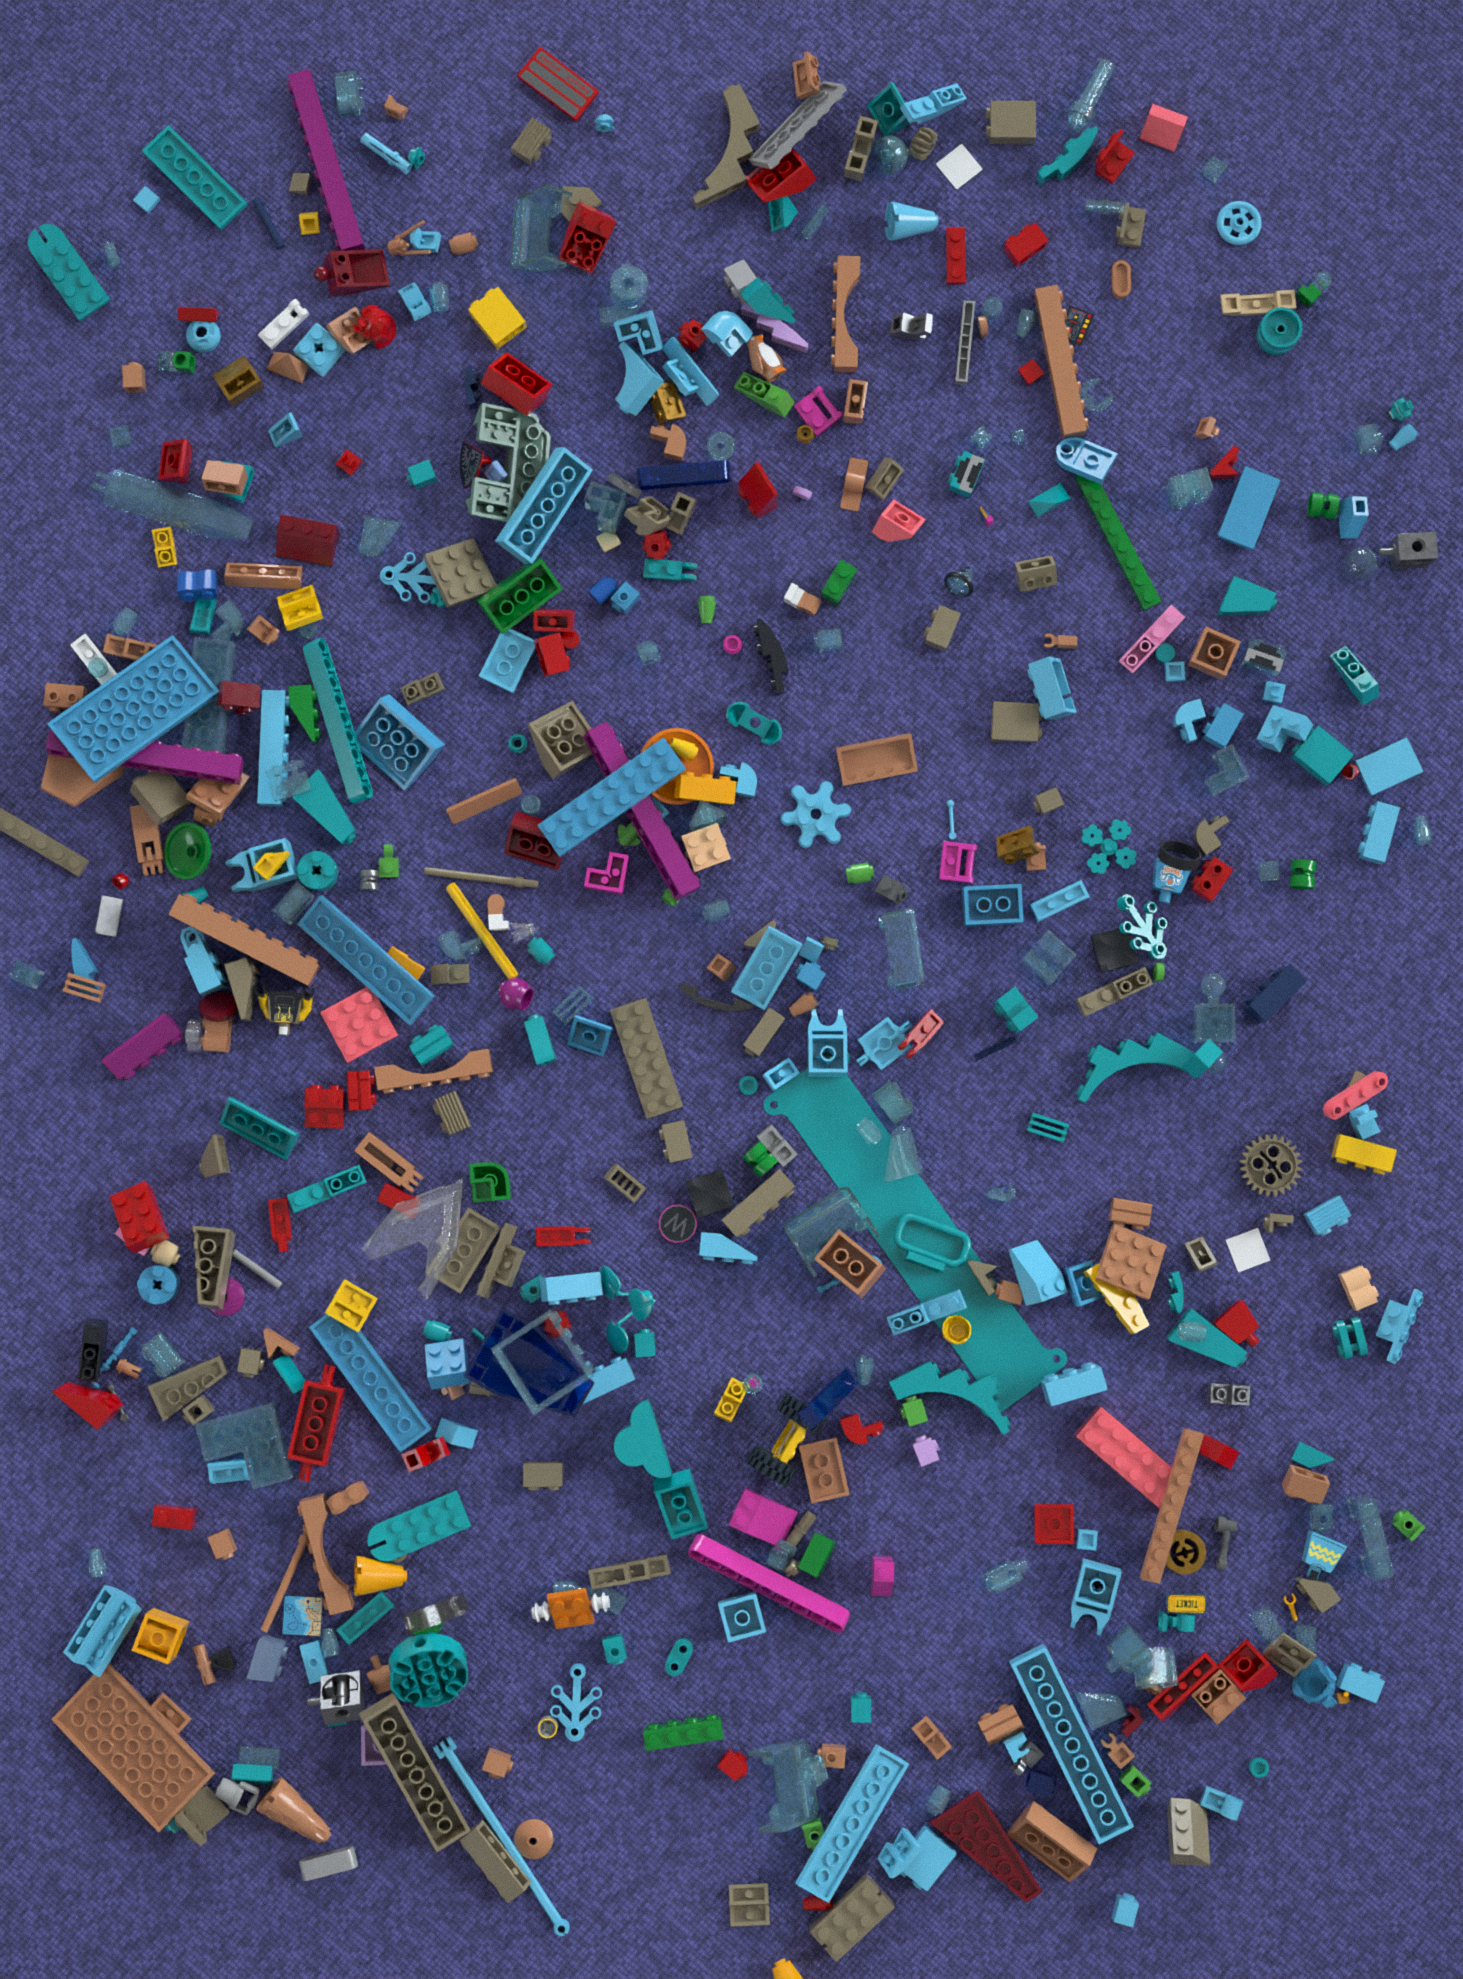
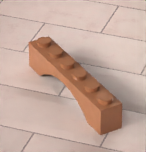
M838 256L837 262L833 264V274H837V281L833 280V292H836V299L832 301V310L836 311V317H832V329H835V336L831 338V347H835V354H831V366H834V372L857 373L858 348L847 332L844 320V307L850 292L859 282L860 256Z
M490 1049L471 1051L456 1065L437 1073H412L394 1064L374 1067L378 1091H383V1094L393 1093L396 1088H402V1091L414 1089V1085L421 1084V1088L433 1086V1082L440 1081V1085L452 1083L451 1079L459 1078V1081L471 1080L470 1076L478 1075V1078L490 1077L489 1073H494Z
M321 1493L300 1500V1505L297 1508L299 1516H303L305 1522L303 1524V1531L305 1536L308 1535L309 1553L314 1555L313 1568L315 1573L319 1574V1590L324 1592V1608L326 1611H329L330 1615L352 1610L355 1604L350 1586L334 1573L324 1553L323 1528L329 1513L325 1494Z

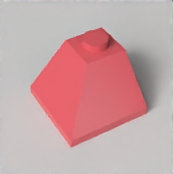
M893 500L879 517L872 533L886 542L909 539L913 537L926 519Z

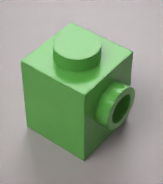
M916 1395L905 1398L906 1402L902 1403L903 1407L900 1408L902 1418L907 1419L908 1425L913 1426L928 1421L922 1399L920 1397L917 1398Z

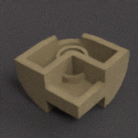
M652 496L640 499L637 506L626 509L624 514L632 524L638 526L635 533L640 535L658 532L671 520L668 514L669 510Z

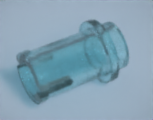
M114 242L103 244L107 265L110 268L120 266L121 258L118 257Z

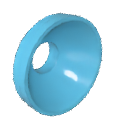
M193 321L187 328L186 339L193 350L200 353H208L219 345L221 332L214 322ZM201 327L206 328L207 334L204 337H198L196 335L197 329Z

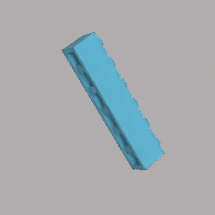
M262 690L257 804L260 806L283 807V802L287 800V791L284 790V783H287L288 780L285 764H288L286 745H289V734H286L287 726H290V715H287V707H290L288 693L284 690Z

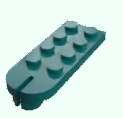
M52 224L41 225L39 229L48 242L45 243L34 229L28 238L29 250L81 322L111 300L61 229Z
M455 1490L374 1525L369 1531L367 1542L370 1547L385 1540L386 1544L370 1549V1551L378 1560L392 1561L471 1527L459 1494Z

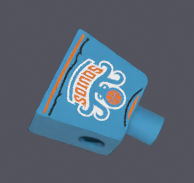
M1157 856L1154 859L1152 889L1160 891L1159 902L1169 904L1172 894H1181L1191 871L1169 867L1162 863Z

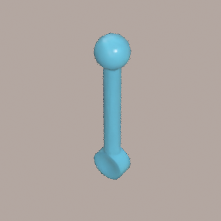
M948 800L947 806L949 807L950 819L949 838L951 840H954L956 838L953 822L954 802L952 800Z

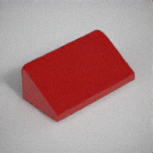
M178 307L177 309L178 320L216 322L219 311L214 308Z

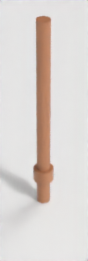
M304 1533L298 1539L299 1544L260 1629L263 1632L268 1633L305 1547L310 1542L308 1535L305 1536Z

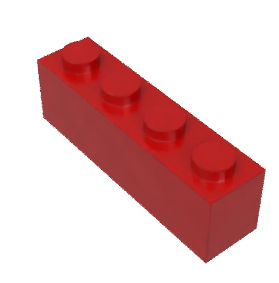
M1204 1652L1147 1704L1148 1707L1163 1723L1192 1697L1191 1694L1219 1669V1666Z

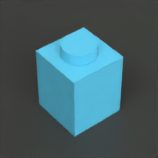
M1123 1893V1896L1117 1894L1111 1917L1115 1923L1129 1927L1134 1926L1139 1907L1135 1896Z

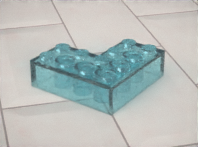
M275 1402L195 1424L204 1461L207 1462L243 1452L253 1490L294 1477L290 1460L287 1458L288 1452Z

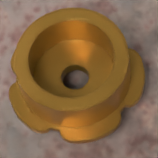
M804 425L797 429L796 437L798 441L808 444L814 439L815 433L810 426Z

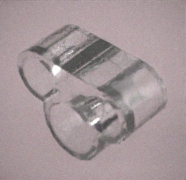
M188 1020L185 1030V1042L188 1052L203 1051L200 1043L201 1036L203 1035L202 1020Z

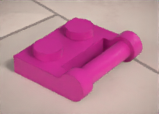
M818 386L793 407L806 425L812 428L816 437L843 417V414L837 411L825 396L821 386ZM815 398H818L832 417L830 419H827L813 401Z
M943 841L939 880L973 884L974 853L977 851V845ZM962 850L967 851L965 876L959 875Z

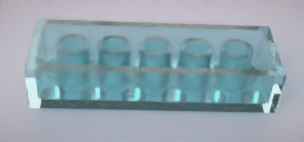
M194 638L192 659L216 688L218 683L222 681L232 682L236 645L233 641ZM217 697L185 719L183 748L197 747L202 749V751L216 750L221 752V754H225L229 711L222 710V707L216 706Z

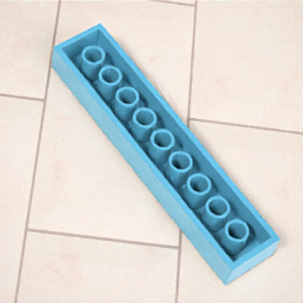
M1041 1644L1009 1660L1098 1844L1133 1828L1134 1825L1046 1646Z

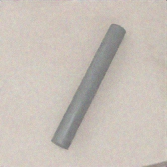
M238 1250L233 1252L232 1257L277 1289L283 1284L281 1281Z

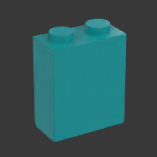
M1318 725L1315 729L1311 728L1303 743L1298 742L1292 749L1294 754L1291 758L1327 786L1354 754Z

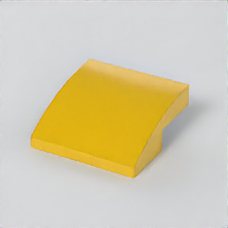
M313 585L277 597L287 631L323 619Z
M344 1279L325 1313L359 1332L378 1298Z

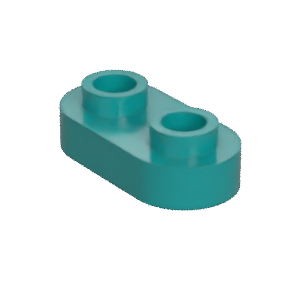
M680 1638L674 1643L665 1662V1670L670 1676H679L683 1672L693 1652V1644L689 1639ZM680 1646H686L687 1650L685 1652H681L679 1649ZM673 1663H676L678 1665V1669L673 1670L671 1668V1665Z

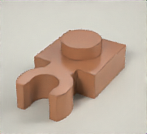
M1109 1732L1111 1741L1109 1743H1106L1103 1739L1100 1741L1104 1747L1111 1749L1107 1754L1122 1769L1135 1755L1122 1740L1116 1743L1115 1736Z

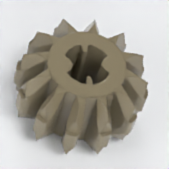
M925 126L921 127L913 137L909 147V154L922 161L927 159L936 145L937 133Z

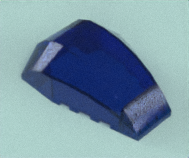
M503 1307L463 1375L465 1378L497 1396L571 1417H576L595 1383L538 1325Z

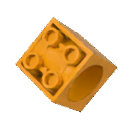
M152 1608L144 1616L131 1651L165 1664H170L177 1657L190 1621Z

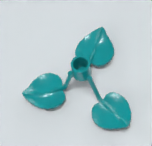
M603 1265L600 1274L604 1294L611 1299L615 1298L616 1295L628 1296L631 1304L630 1307L632 1308V1311L618 1321L617 1324L609 1322L606 1328L609 1344L618 1354H623L628 1348L629 1341L625 1330L620 1327L621 1324L632 1315L639 1321L645 1320L654 1306L655 1299H653L652 1293L649 1290L641 1291L634 1288L630 1292H620V1280L612 1270Z

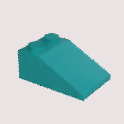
M690 1468L673 1473L672 1476L653 1480L654 1493L671 1539L709 1528Z

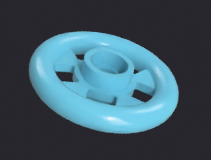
M1231 202L1224 206L1218 214V232L1230 244H1248L1260 233L1262 225L1260 214L1254 206L1247 202ZM1239 209L1240 213L1233 215L1232 210ZM1247 213H1250L1253 217L1251 221H1248V218L1245 216ZM1225 219H1230V226H1224ZM1241 220L1243 224L1238 225L1236 221ZM1248 226L1253 229L1249 235L1244 232ZM1233 230L1238 232L1239 236L1234 237L1230 233Z

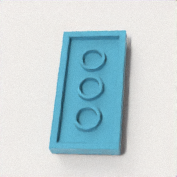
M768 926L731 992L765 1010L800 951L802 943Z

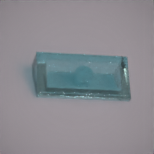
M1266 1605L1250 1614L1267 1646L1280 1634L1284 1633L1269 1606Z

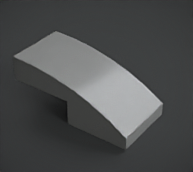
M772 1124L768 1125L756 1136L783 1167L798 1155Z

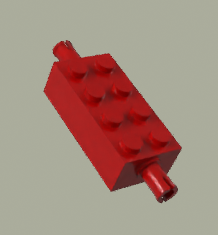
M324 1364L321 1381L306 1380L304 1382L287 1455L289 1459L302 1462L297 1478L301 1481L304 1479L305 1482H310L313 1465L325 1467L329 1464L346 1388L332 1384L336 1366Z

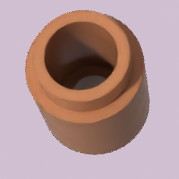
M471 232L453 236V239H449L453 255L476 251L475 247L478 246L476 236H472Z

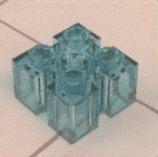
M1207 467L1191 473L1170 477L1164 488L1171 509L1175 507L1182 509L1187 507L1189 502L1193 501L1195 504L1206 501L1209 493L1213 490V485Z

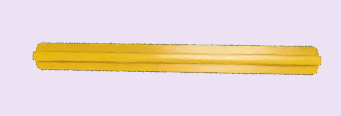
M456 883L449 884L446 887L447 892L508 979L516 977L518 972Z

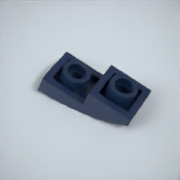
M471 365L467 366L465 374V392L470 410L477 408L476 401H479L474 389L478 388L477 382L480 381L477 370L473 371Z

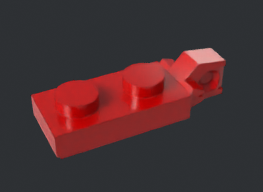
M288 1198L268 1200L272 1239L274 1243H278L279 1252H289L288 1242L292 1241V1228Z

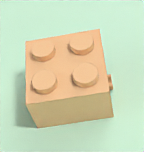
M718 823L681 836L686 849L685 855L687 859L689 858L694 873L731 859Z

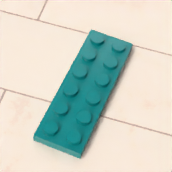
M169 125L142 150L143 154L220 230H223L248 205Z

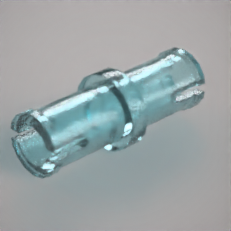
M1088 199L1085 208H1087L1086 211L1101 212L1102 214H1107L1108 212L1122 214L1125 205H1123V201Z

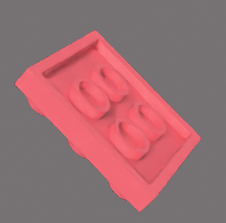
M367 987L320 1012L347 1063L399 1036L379 998Z

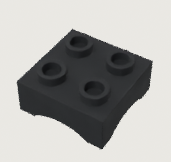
M1118 928L1090 936L1100 973L1139 963L1136 951L1130 947L1131 934H1123Z
M722 1169L685 1181L698 1218L734 1206Z

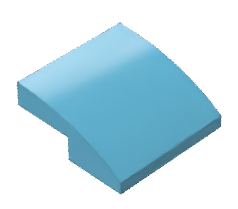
M902 1827L894 1843L886 1842L877 1859L888 1876L895 1878L912 1863L920 1852L921 1847L910 1831Z

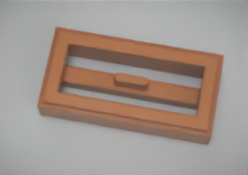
M68 973L65 988H63L64 992L101 1003L106 984ZM72 978L100 986L101 988L97 990L74 983ZM70 986H74L99 995L98 998L87 994L70 990L69 988Z

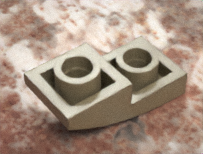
M437 672L400 688L407 705L422 701L445 690Z

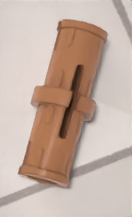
M205 1644L192 1647L197 1661L196 1667L201 1673L203 1685L214 1683L216 1680Z

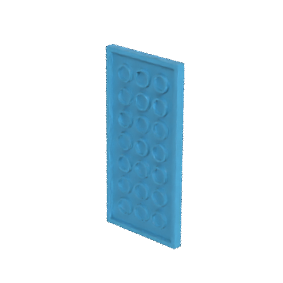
M172 635L48 722L47 725L91 780L96 783L217 697L219 690Z

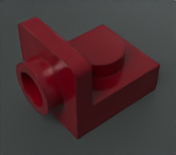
M1129 1704L1126 1707L1133 1716L1126 1717L1121 1722L1122 1726L1120 1727V1730L1126 1737L1144 1722L1140 1717L1143 1713L1135 1705L1131 1707Z

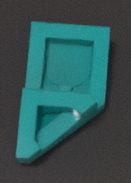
M1299 1442L1291 1458L1308 1468H1316L1334 1461V1458L1302 1442Z

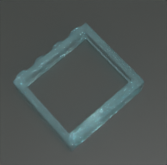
M551 1309L491 1348V1351L533 1415L594 1376L592 1371L595 1369L589 1360L585 1362L581 1356L584 1354L578 1343L574 1345L571 1340L573 1335L567 1327H562L560 1323L562 1318L558 1312H553ZM547 1318H550L585 1374L540 1404H537L502 1348Z

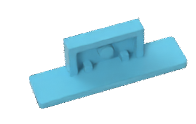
M671 337L662 348L671 361L666 362L662 368L684 396L696 392L706 406L711 405L719 396V392L677 339Z
M1418 1289L1413 1290L1408 1306L1389 1300L1377 1330V1337L1393 1342L1387 1357V1361L1392 1364H1396V1361L1400 1360L1402 1346L1409 1338V1328L1416 1320V1310L1423 1302V1292Z

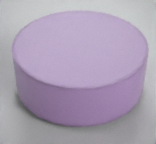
M799 486L794 487L793 494L795 496L810 500L812 496L811 491Z

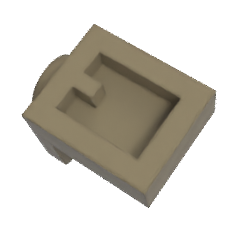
M1267 1213V1217L1263 1219V1228L1266 1229V1233H1273L1274 1222H1276L1275 1226L1287 1227V1223H1293L1294 1215Z

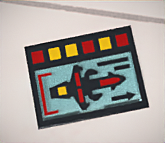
M1069 306L1065 325L1070 328L1071 338H1068L1070 343L1082 345L1094 314Z

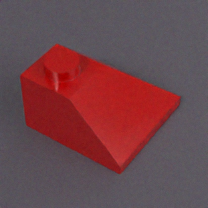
M1247 1639L1218 1664L1242 1692L1263 1688L1278 1675L1271 1664Z

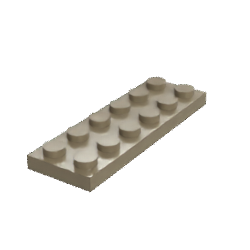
M643 998L611 1009L610 1012L646 1119L683 1107L647 999Z

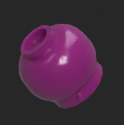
M513 977L500 985L498 994L500 995L501 1003L505 1007L524 1011L532 1002L534 990L523 979Z

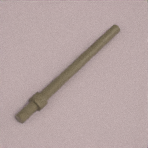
M425 867L424 870L425 875L515 885L516 888H538L539 881L524 879V877L520 876L513 878Z

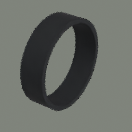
M1175 840L1162 842L1157 855L1159 860L1165 865L1183 871L1196 870L1202 857L1200 851L1195 847ZM1166 851L1178 852L1193 860L1181 859Z

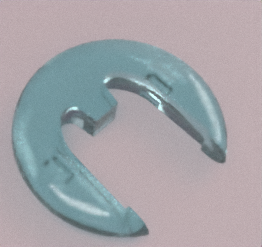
M1102 379L1088 380L1082 385L1081 392L1079 393L1080 400H1084L1085 408L1092 412H1100L1107 409L1113 400V393L1098 404L1093 403L1096 399L1093 395L1087 396V392Z

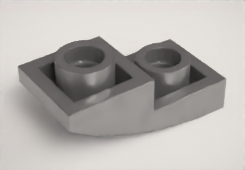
M1208 1383V1403L1249 1406L1250 1386Z

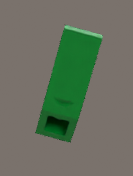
M312 685L289 686L290 707L312 742L316 745L318 744V739L321 738L320 728L316 724V720H319V710L315 709V701H318L316 691Z

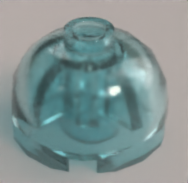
M884 136L876 140L874 155L878 156L879 161L876 164L880 172L884 175H893L906 166L909 149L899 137Z

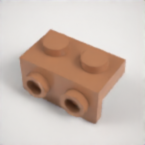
M808 51L804 52L805 58L793 62L796 95L800 100L820 92L819 84L821 81L817 72L818 60Z

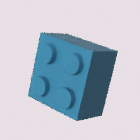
M463 1338L425 1345L427 1378L431 1390L470 1383L467 1349Z

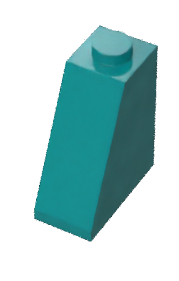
M1234 576L1228 586L1217 615H1266L1270 610H1274L1277 603L1275 599L1277 593Z
M538 1014L527 1017L528 1021H525L524 1024L536 1064L540 1067L556 1062L557 1058L544 1017H539Z

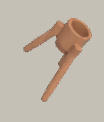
M422 220L403 233L396 235L394 240L389 241L388 250L390 254L394 256L398 254L401 256L430 254V250H407L409 243L402 239L425 224V221Z

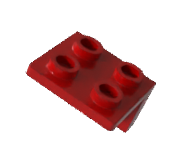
M1121 129L1117 134L1115 132L1108 140L1107 147L1101 149L1095 162L1097 166L1094 172L1112 185L1135 154L1134 151L1120 142L1124 132Z

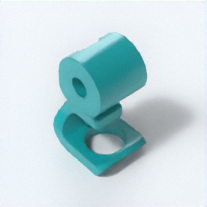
M1159 1611L1158 1630L1166 1632L1167 1626L1176 1627L1177 1631L1194 1632L1195 1615L1177 1613V1616L1173 1617Z

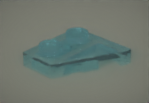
M365 516L358 553L378 558L383 552L384 547L390 543L397 530H400L402 523Z

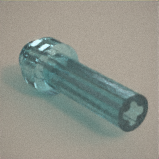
M1107 59L1099 61L1079 101H1073L1068 109L1067 117L1069 119L1067 125L1072 130L1080 132L1083 127H1088L1095 116L1093 108L1115 69L1111 61Z

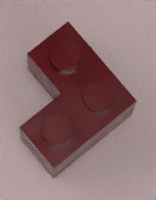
M229 681L218 683L217 689L219 693L216 706L222 707V710L236 712V715L247 716V713H253L254 710L259 708L260 685Z

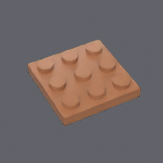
M1113 1224L1095 1279L1148 1300L1150 1299L1167 1245Z

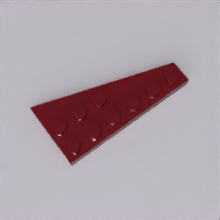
M978 1789L929 1821L931 1825L941 1831L943 1835L958 1845L960 1849L987 1869L1026 1903L1043 1892Z

